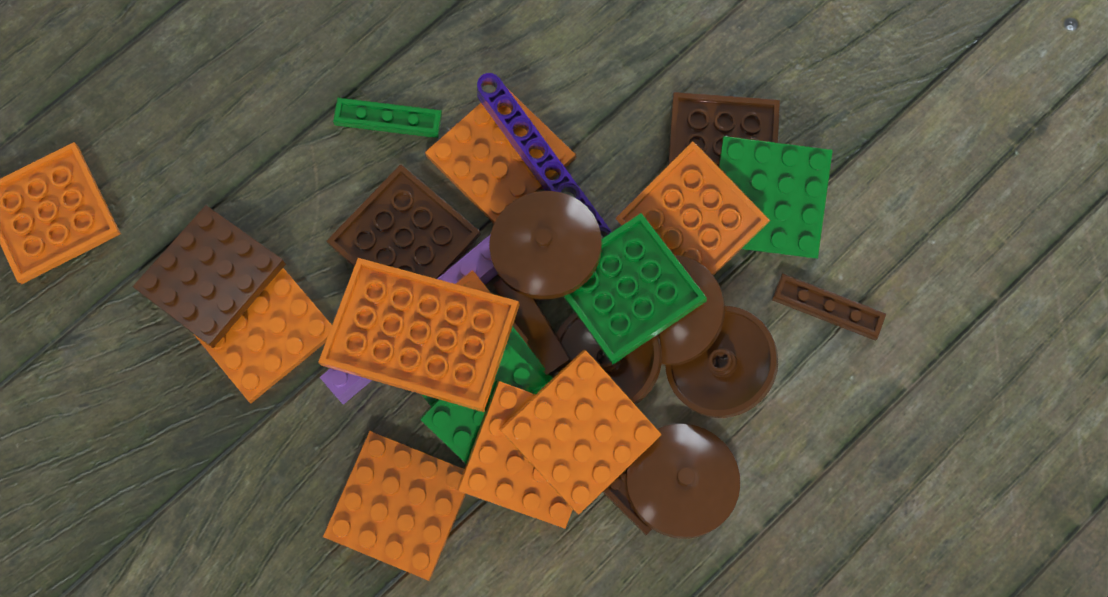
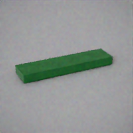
M337 98L333 123L335 126L438 138L442 110Z

